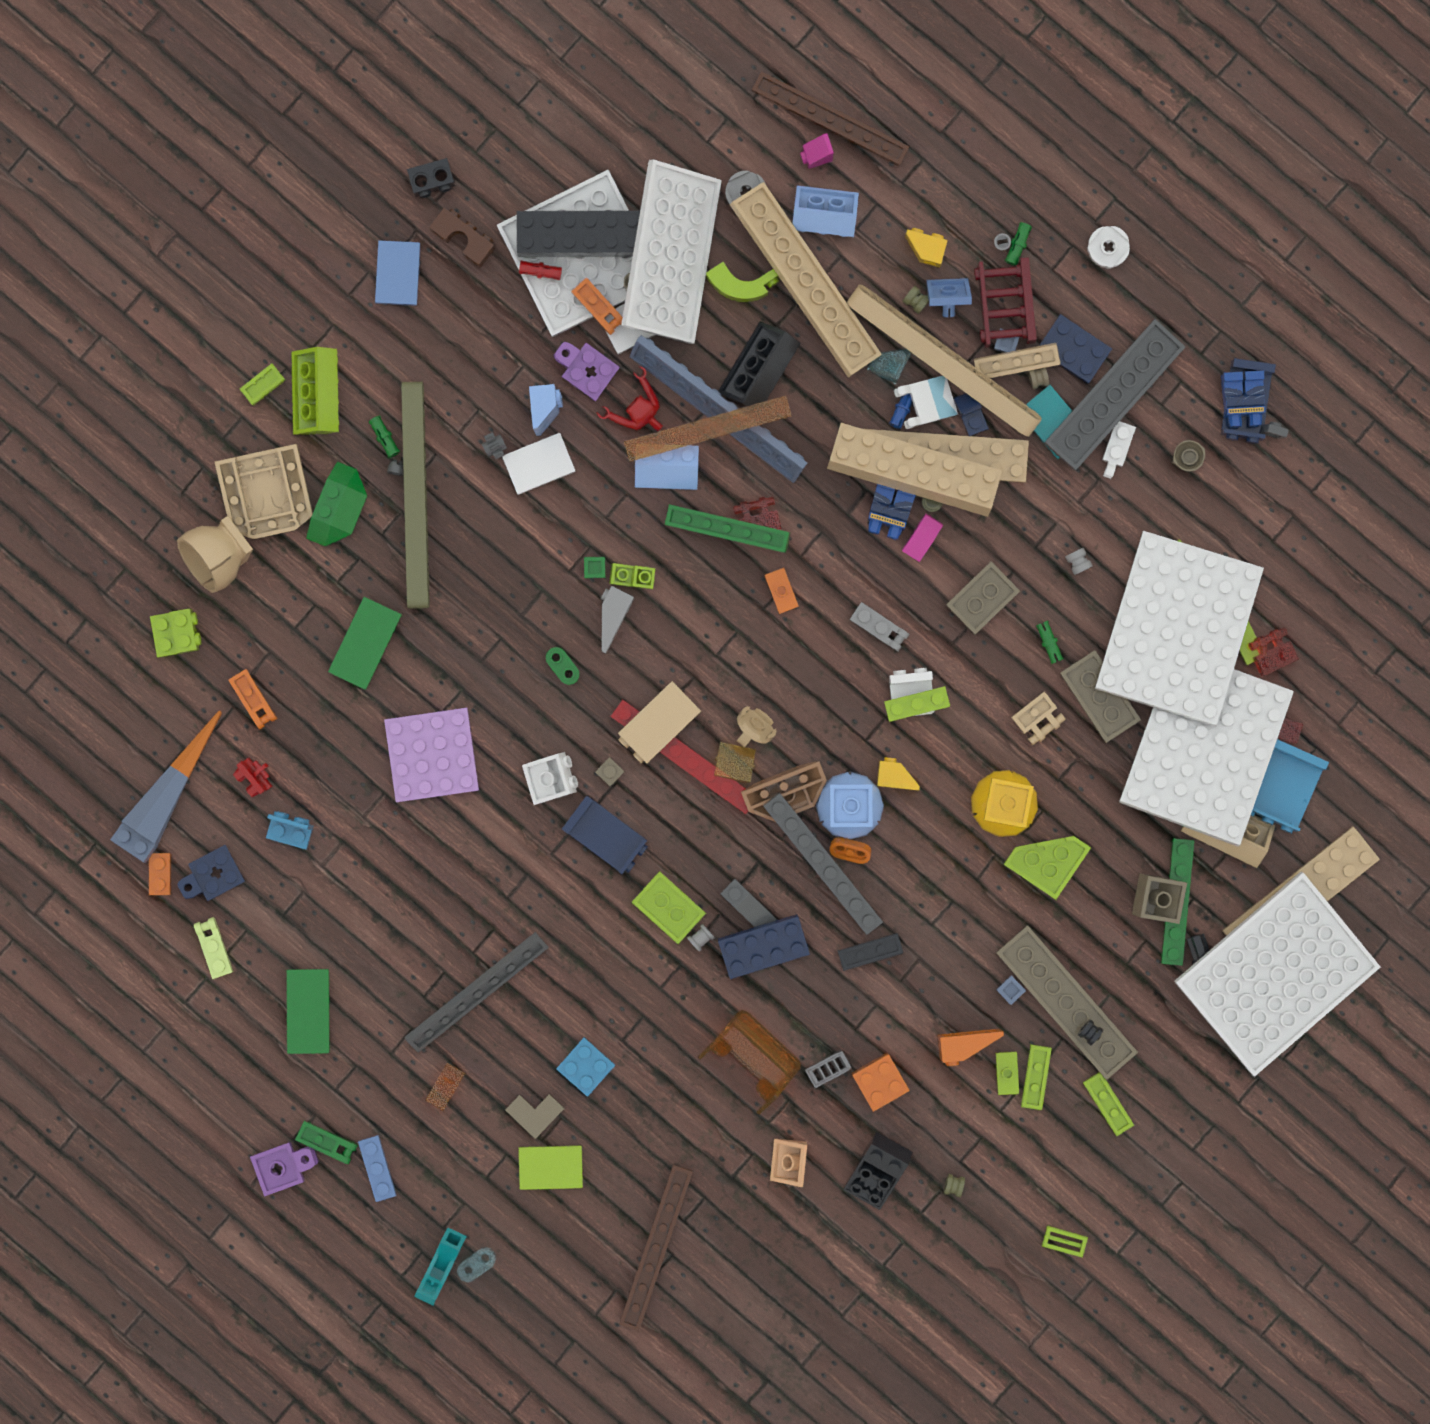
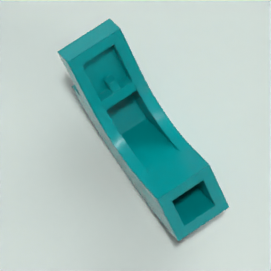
M447 1228L414 1297L434 1305L467 1236Z

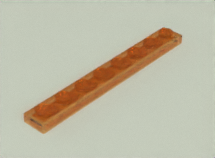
M782 396L624 441L629 462L791 417L792 414L787 396Z

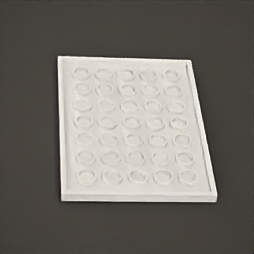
M1143 531L1095 689L1217 726L1264 568Z
M1234 669L1217 726L1153 707L1119 803L1239 847L1294 691Z
M1300 872L1174 982L1251 1075L1255 1077L1380 968V965L1307 876Z

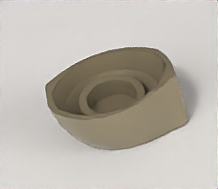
M1183 441L1176 447L1171 463L1184 471H1195L1203 465L1205 448L1196 441Z

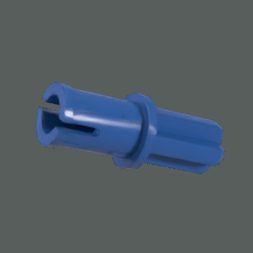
M910 394L901 396L899 403L895 405L896 409L889 422L890 426L896 429L902 428L907 414L911 411L909 409L912 404Z

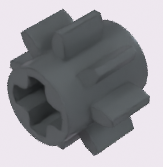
M492 432L484 436L486 441L481 444L488 458L492 455L495 459L504 456L502 450L507 447L501 435L495 436Z

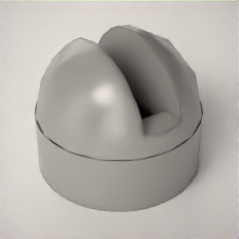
M1004 233L998 234L994 239V245L999 250H1006L1011 244L1010 237ZM1007 239L1008 243L997 244L998 240Z

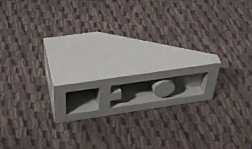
M611 586L610 590L606 588L601 597V600L604 601L602 603V652L607 654L635 599L633 596Z

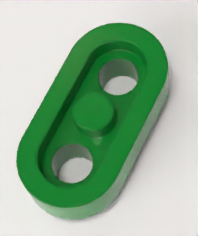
M558 647L551 648L546 654V662L561 682L566 685L575 684L580 677L578 668L563 649ZM554 654H559L560 660L555 662L553 661L552 656ZM571 670L573 672V676L571 678H566V671Z

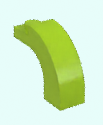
M724 262L706 272V278L717 292L728 299L739 302H751L762 299L768 295L765 287L771 288L779 282V276L774 269L754 281L739 280L730 273Z

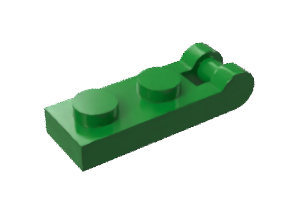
M306 1120L303 1122L295 1139L345 1164L350 1163L352 1159L350 1156L358 1146L356 1143ZM339 1145L345 1147L343 1153L337 1152Z

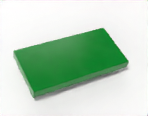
M363 597L328 672L367 690L402 614Z
M287 969V1054L330 1053L329 969Z

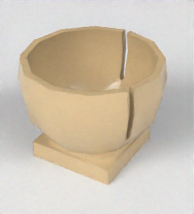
M228 516L220 521L218 527L199 526L185 532L177 540L179 552L190 572L211 593L226 588L236 578L239 567L247 562L253 550Z

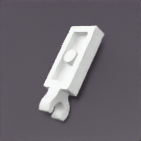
M1119 421L1112 429L1102 461L1108 462L1103 474L1104 477L1111 479L1116 466H1123L1136 429L1135 426Z

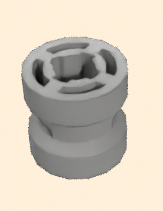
M1084 548L1065 556L1067 562L1073 564L1072 572L1074 575L1093 566L1091 561L1084 557L1086 556Z

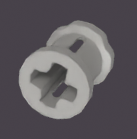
M703 924L700 926L701 929L692 937H687L699 952L704 944L710 939L713 940L715 938Z

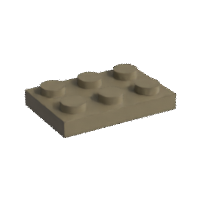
M991 561L946 606L975 635L1020 590Z

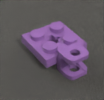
M563 342L554 354L555 360L567 368L561 377L594 401L598 399L620 368L587 343L579 350L572 344ZM562 350L568 351V357L562 355ZM593 366L596 376L591 375L587 377L586 367L591 368Z
M291 1142L250 1157L264 1196L303 1183L305 1180L302 1172L312 1168L319 1162L315 1149L307 1146L294 1151ZM305 1155L309 1157V1161L305 1160ZM275 1163L283 1167L280 1175L272 1171Z

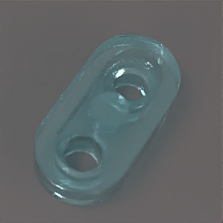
M484 1247L462 1261L457 1269L459 1278L462 1281L471 1282L489 1270L496 1261L494 1251ZM482 1255H488L489 1261H483ZM465 1267H471L472 1273L467 1274Z

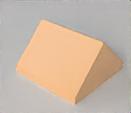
M774 1139L770 1181L803 1187L807 1142Z

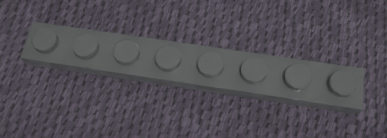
M777 793L763 805L764 808L865 934L868 935L882 924L881 918L781 793Z
M536 932L533 933L406 1035V1041L419 1053L549 948L548 945Z

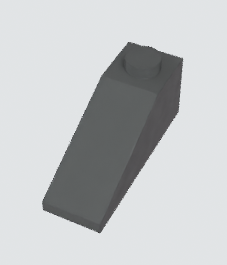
M736 879L720 893L754 927L777 920Z

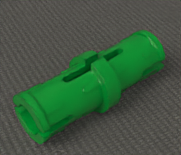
M1020 222L1014 239H1011V247L1005 259L1006 263L1013 266L1018 264L1023 249H1026V241L1032 229L1029 224Z
M379 415L369 420L368 423L377 436L376 440L378 443H381L388 458L399 454L400 450L391 437L393 434L387 430L381 416Z
M1045 621L1043 624L1046 631H1044L1041 623L1036 625L1043 640L1041 644L1046 648L1051 664L1057 662L1054 653L1058 661L1064 658L1056 643L1058 639L1057 637L1054 638L1049 621Z

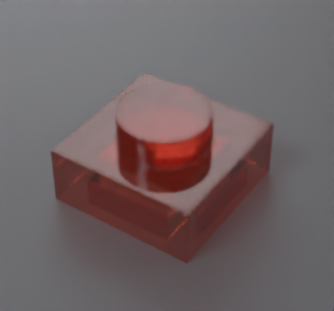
M1284 718L1277 739L1297 744L1303 724Z

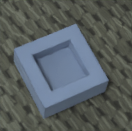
M1019 337L997 339L993 350L1003 353L1015 351Z
M1012 975L996 989L1010 1005L1026 991Z

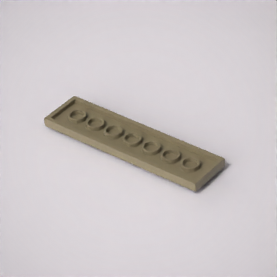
M1028 925L995 952L1106 1080L1138 1053ZM1089 1019L1094 1022L1096 1027L1103 1029L1100 1037L1091 1046L1085 1038H1080L1077 1035Z

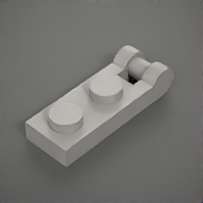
M862 602L850 618V621L897 652L901 649L903 640H907L910 635ZM892 631L897 634L894 640L888 638Z

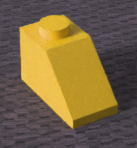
M884 757V761H879L877 786L919 791L920 786L901 763H896V758Z

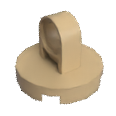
M747 706L738 714L737 722L743 734L738 738L737 742L744 748L751 739L758 743H768L775 737L777 731L776 729L773 730L771 726L774 722L760 709L756 708L753 711Z

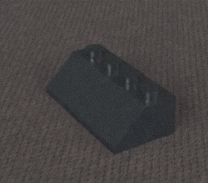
M760 321L718 392L744 409L758 415L798 349L800 342L786 331Z

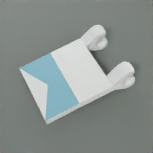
M944 376L900 386L894 390L896 397L907 394L911 395L917 417L904 421L906 429L958 415L948 380Z

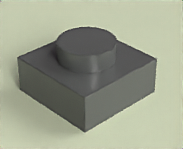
M1270 422V424L1261 425L1260 434L1281 439L1287 437L1289 429L1283 428L1281 423Z

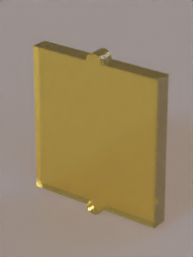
M720 742L718 755L715 758L714 776L750 783L752 769L755 767L753 763L756 749Z

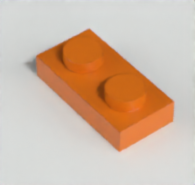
M153 853L149 858V895H171V853Z

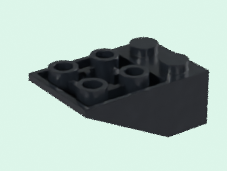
M876 1132L843 1190L880 1210L909 1165L913 1152Z

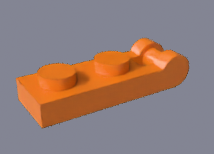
M587 277L571 291L609 335H612L615 332L614 329L622 324L623 317ZM611 314L614 319L608 323L605 318Z
M247 669L228 680L259 730L265 727L264 724L267 722H273L277 719L276 714ZM264 709L266 714L259 717L257 712Z

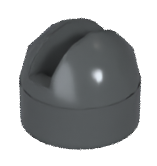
M392 460L388 465L387 473L403 476L402 461H399L397 465V460Z

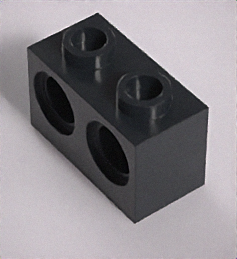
M447 158L407 169L415 197L426 198L436 191L440 193L452 190L451 187L455 186ZM441 172L447 174V178L444 181L436 179L437 175ZM420 178L427 179V184L423 187L416 185L417 180Z

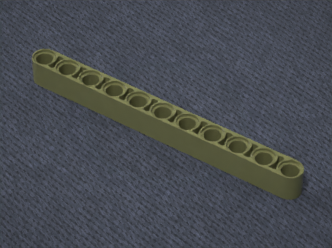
M423 381L402 382L408 609L429 608Z

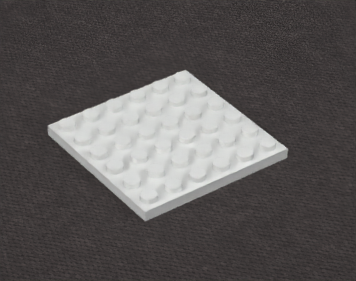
M606 170L525 211L629 210L609 170ZM517 215L497 224L518 270L521 260L538 264L543 262L544 265L562 267L560 280L544 277L539 279L537 276L521 274L552 337L593 318L589 311L571 293L586 277L613 307L625 302L627 291L624 288V278L630 273L633 257H518Z

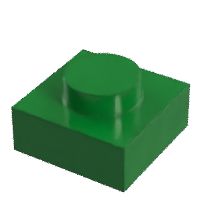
M584 557L585 579L606 578L605 557Z

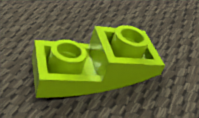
M612 563L609 584L653 589L656 568Z

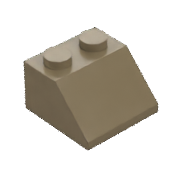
M1139 873L1132 915L1180 924L1187 882Z

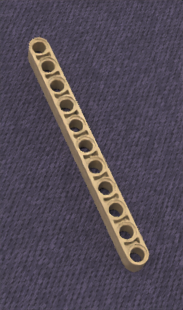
M858 285L848 299L847 304L853 310L1021 434L1029 437L1042 420L1038 413L867 287Z

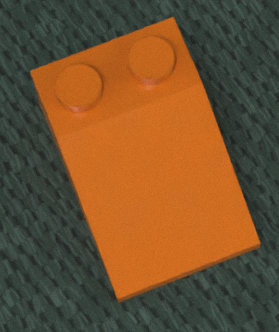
M999 1028L938 1034L940 1060L947 1066L959 1065V1061L966 1060L1004 1036V1032Z

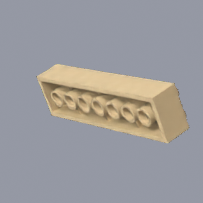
M844 423L840 424L827 469L987 517L992 509L1002 474L1001 470Z

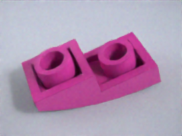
M925 513L915 527L914 533L902 548V551L920 562L943 524Z

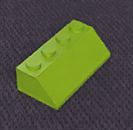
M313 347L292 351L293 435L339 432L337 349Z

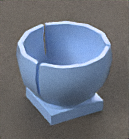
M854 772L832 776L825 783L816 803L819 821H824L821 825L833 836L847 839L868 835L879 824L877 821L881 820L884 807L879 788L867 776Z

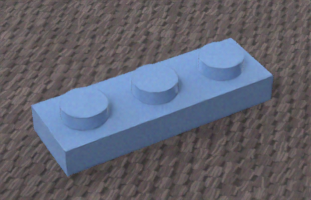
M379 1135L358 1141L375 1201L378 1202L396 1196L397 1194Z

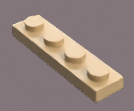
M1057 343L974 358L975 368L989 378L1056 366L1061 363Z

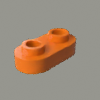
M843 837L834 838L829 848L832 856L858 864L867 863L872 852L869 845Z

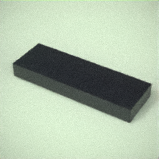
M898 933L837 951L843 971L904 953Z

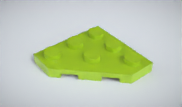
M1075 836L1017 846L1010 853L1004 865L1056 900L1091 847Z

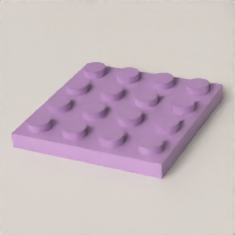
M468 708L384 719L396 802L479 791Z

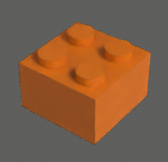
M888 1052L851 1073L873 1112L910 1091Z

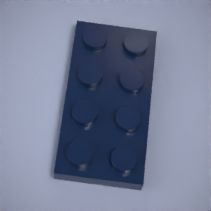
M798 914L718 938L730 979L810 955Z

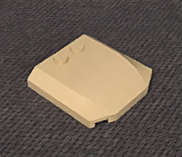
M297 444L215 461L227 516L243 536L257 539L293 531L312 517L313 510Z

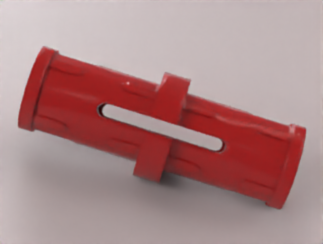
M522 260L520 262L519 274L537 276L539 279L542 277L555 280L561 279L562 267L544 265L543 262L539 264Z

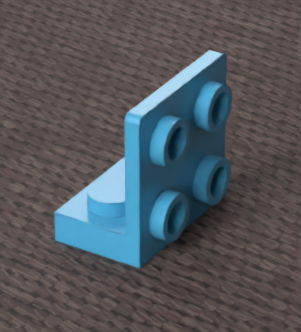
M274 811V814H268L267 818L271 819L266 835L267 839L307 850L314 825L309 824L310 820L301 817H295L293 820L289 818L290 814Z

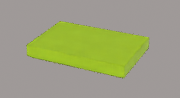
M660 871L632 901L638 909L677 944L682 941L706 914L705 911Z
M582 1145L519 1147L520 1190L583 1188Z

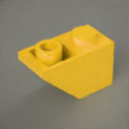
M907 229L905 238L919 262L940 268L948 240H945L944 236L932 233V235L923 234L924 231L921 229Z

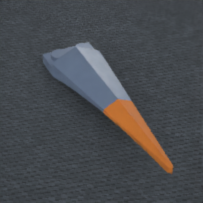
M218 711L121 821L122 824L110 839L146 864L158 847L181 793L222 715L221 711Z

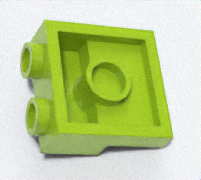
M192 609L150 616L157 658L199 651V645H202L200 633H196L195 625L198 624L197 614Z

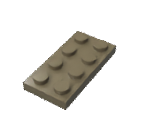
M1094 650L1059 674L1104 742L1107 743L1141 721L1128 699L1095 689L1103 661Z

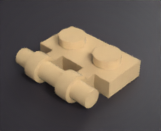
M1045 692L1041 693L1011 717L1023 734L1030 729L1034 734L1028 738L1032 745L1038 741H1043L1048 733L1053 729L1057 730L1061 727L1060 724L1066 720L1061 713L1054 718L1051 713L1057 707ZM1046 718L1049 723L1039 729L1036 724Z

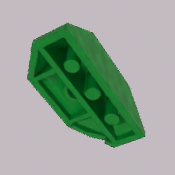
M340 462L336 463L325 482L312 514L306 539L326 547L352 535L368 496L357 469Z

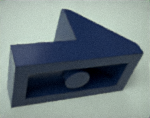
M967 393L953 398L968 436H973L989 429L981 411L982 406L978 401Z

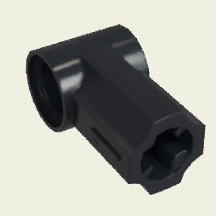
M1204 933L1186 938L1193 958V965L1210 950Z

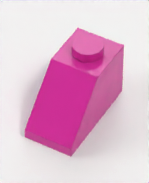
M827 133L804 144L803 152H800L803 164H807L809 169L833 161L834 152Z

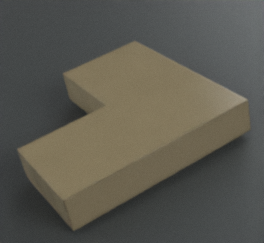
M551 1094L536 1108L519 1095L505 1111L536 1139L564 1110V1107Z

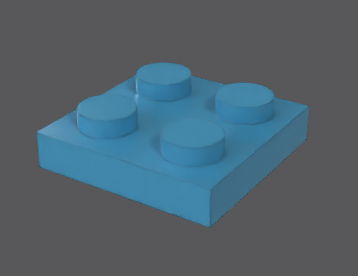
M584 1037L556 1069L588 1097L615 1064Z

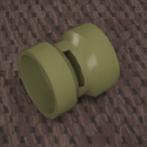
M914 286L902 302L907 306L911 305L913 311L919 315L929 303L927 294H921L920 289Z

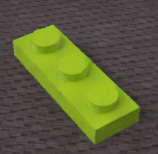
M945 686L884 701L889 722L950 707Z

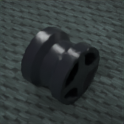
M1089 1019L1077 1035L1080 1038H1085L1091 1046L1100 1037L1103 1029L1096 1027L1094 1022Z

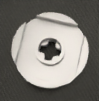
M1116 226L1098 228L1088 241L1087 252L1091 260L1096 265L1107 269L1119 266L1129 254L1128 236L1122 229ZM1112 242L1114 244L1112 246L1114 251L1106 252L1103 244Z

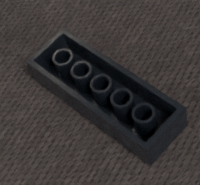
M517 211L518 257H633L640 211Z

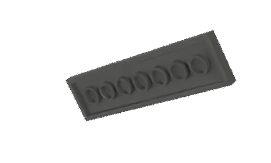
M1154 319L1047 438L1044 444L1074 471L1077 470L1183 351L1185 346Z

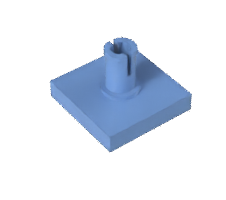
M968 278L927 280L926 288L929 305L943 306V317H948V309L950 317H954L956 315L955 305L972 304Z

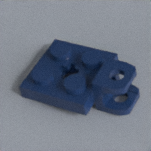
M224 845L189 863L192 874L182 878L177 886L185 899H191L203 893L207 901H210L244 883L245 880L227 846ZM214 867L222 869L223 872L220 873L221 878L211 877ZM187 884L192 885L191 891H185Z

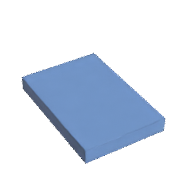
M378 240L376 304L417 306L421 247L419 242Z

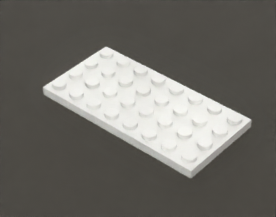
M654 159L649 160L621 326L689 344L695 343L722 180Z

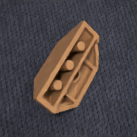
M815 761L763 779L741 791V794L749 812L776 822L763 806L767 801L780 792L796 813L802 812L815 806L827 780L820 762Z

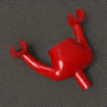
M639 366L643 374L637 376L633 372V375L639 379L648 399L639 395L627 407L625 411L631 420L610 412L605 406H602L606 410L604 416L597 412L596 414L601 419L608 418L615 423L634 430H639L649 423L658 432L663 425L654 416L660 408V404L645 377L647 374L646 369Z

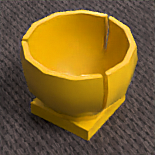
M1013 770L993 771L978 782L971 796L972 813H977L973 817L983 830L997 837L1016 836L1030 827L1038 811L1037 792L1034 786L1031 785L1026 777Z

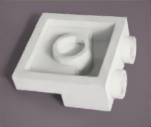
M565 752L522 765L534 805L577 792L578 781L571 774L572 761L568 755L566 756Z

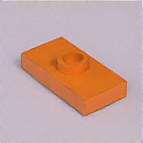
M784 568L764 575L779 614L799 607Z

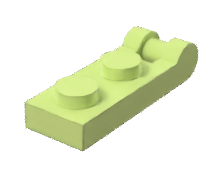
M212 917L207 922L194 923V928L212 979L232 973L233 969L216 919ZM211 929L213 935L206 937L204 931Z

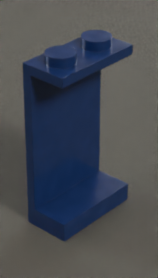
M1234 358L1231 361L1230 372L1264 371L1265 413L1262 415L1261 425H1265L1271 377L1275 373L1276 364ZM1223 414L1221 435L1226 436L1227 440L1238 441V438L1247 439L1246 442L1258 444L1259 441L1265 439L1266 435L1260 434L1261 426L1249 427L1248 416L1241 417L1242 427L1230 428L1228 418H1224Z
M589 796L584 798L562 828L564 832L578 840L621 874L625 871L629 873L636 864L633 862L636 855L642 856L648 848L645 844L648 840Z

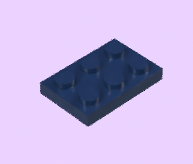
M1061 314L1039 345L1057 343L1061 362L1060 366L1087 384L1090 383L1112 350L1111 347Z

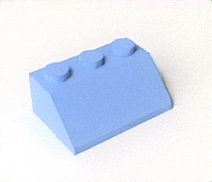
M797 186L792 224L800 232L854 237L859 193Z
M554 384L529 386L532 425L536 436L542 435L559 414V408L563 407L560 389L556 390Z
M636 443L635 488L697 490L699 446Z

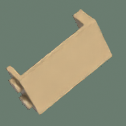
M672 681L618 733L621 736L618 740L626 748L630 746L635 751L633 756L640 763L645 761L648 764L683 728L701 713V710Z

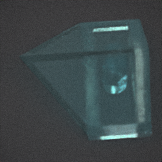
M907 349L881 352L882 355L873 360L867 370L896 384L912 354Z

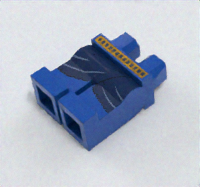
M1264 371L1228 372L1221 375L1224 418H1228L1230 428L1242 427L1241 417L1247 416L1249 417V427L1261 426L1262 415L1265 413Z
M877 484L868 517V532L879 535L881 525L889 527L887 537L897 540L905 529L916 495L897 490L894 503L891 504L895 489Z

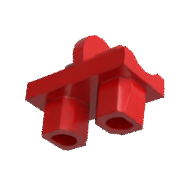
M247 758L236 765L238 768L233 773V776L239 782L244 781L246 778L251 784L246 788V791L251 797L262 794L272 787L267 780L270 776L265 771L269 767L267 763L261 766L257 760L252 762L250 758Z

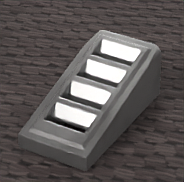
M839 1050L805 1069L814 1087L817 1088L849 1071L852 1067L843 1051ZM838 1057H839V1059H840L842 1065L844 1066V1067L841 1068V1069L839 1068L837 1062L835 1061V1059L838 1058ZM830 1061L836 1069V1072L834 1073L831 1071L829 1065L827 1064ZM822 1065H824L829 1074L827 1077H825L820 1068ZM816 1069L821 1077L820 1081L817 1080L813 1070Z

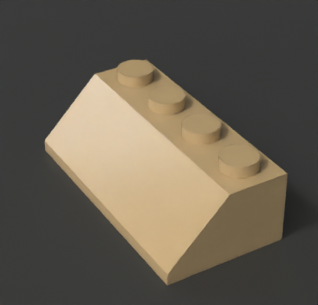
M1255 815L1254 817L1250 816L1239 847L1184 826L1181 832L1257 868L1268 852L1275 825L1267 824Z

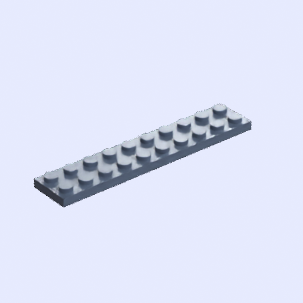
M641 335L636 340L629 356L631 359L784 477L795 483L807 465V462L800 454L794 453L785 442L773 437L768 429L760 427L751 416L738 410L734 403L725 400L717 390L708 387L703 379L690 373L685 365L673 360L668 352L660 350L651 339Z

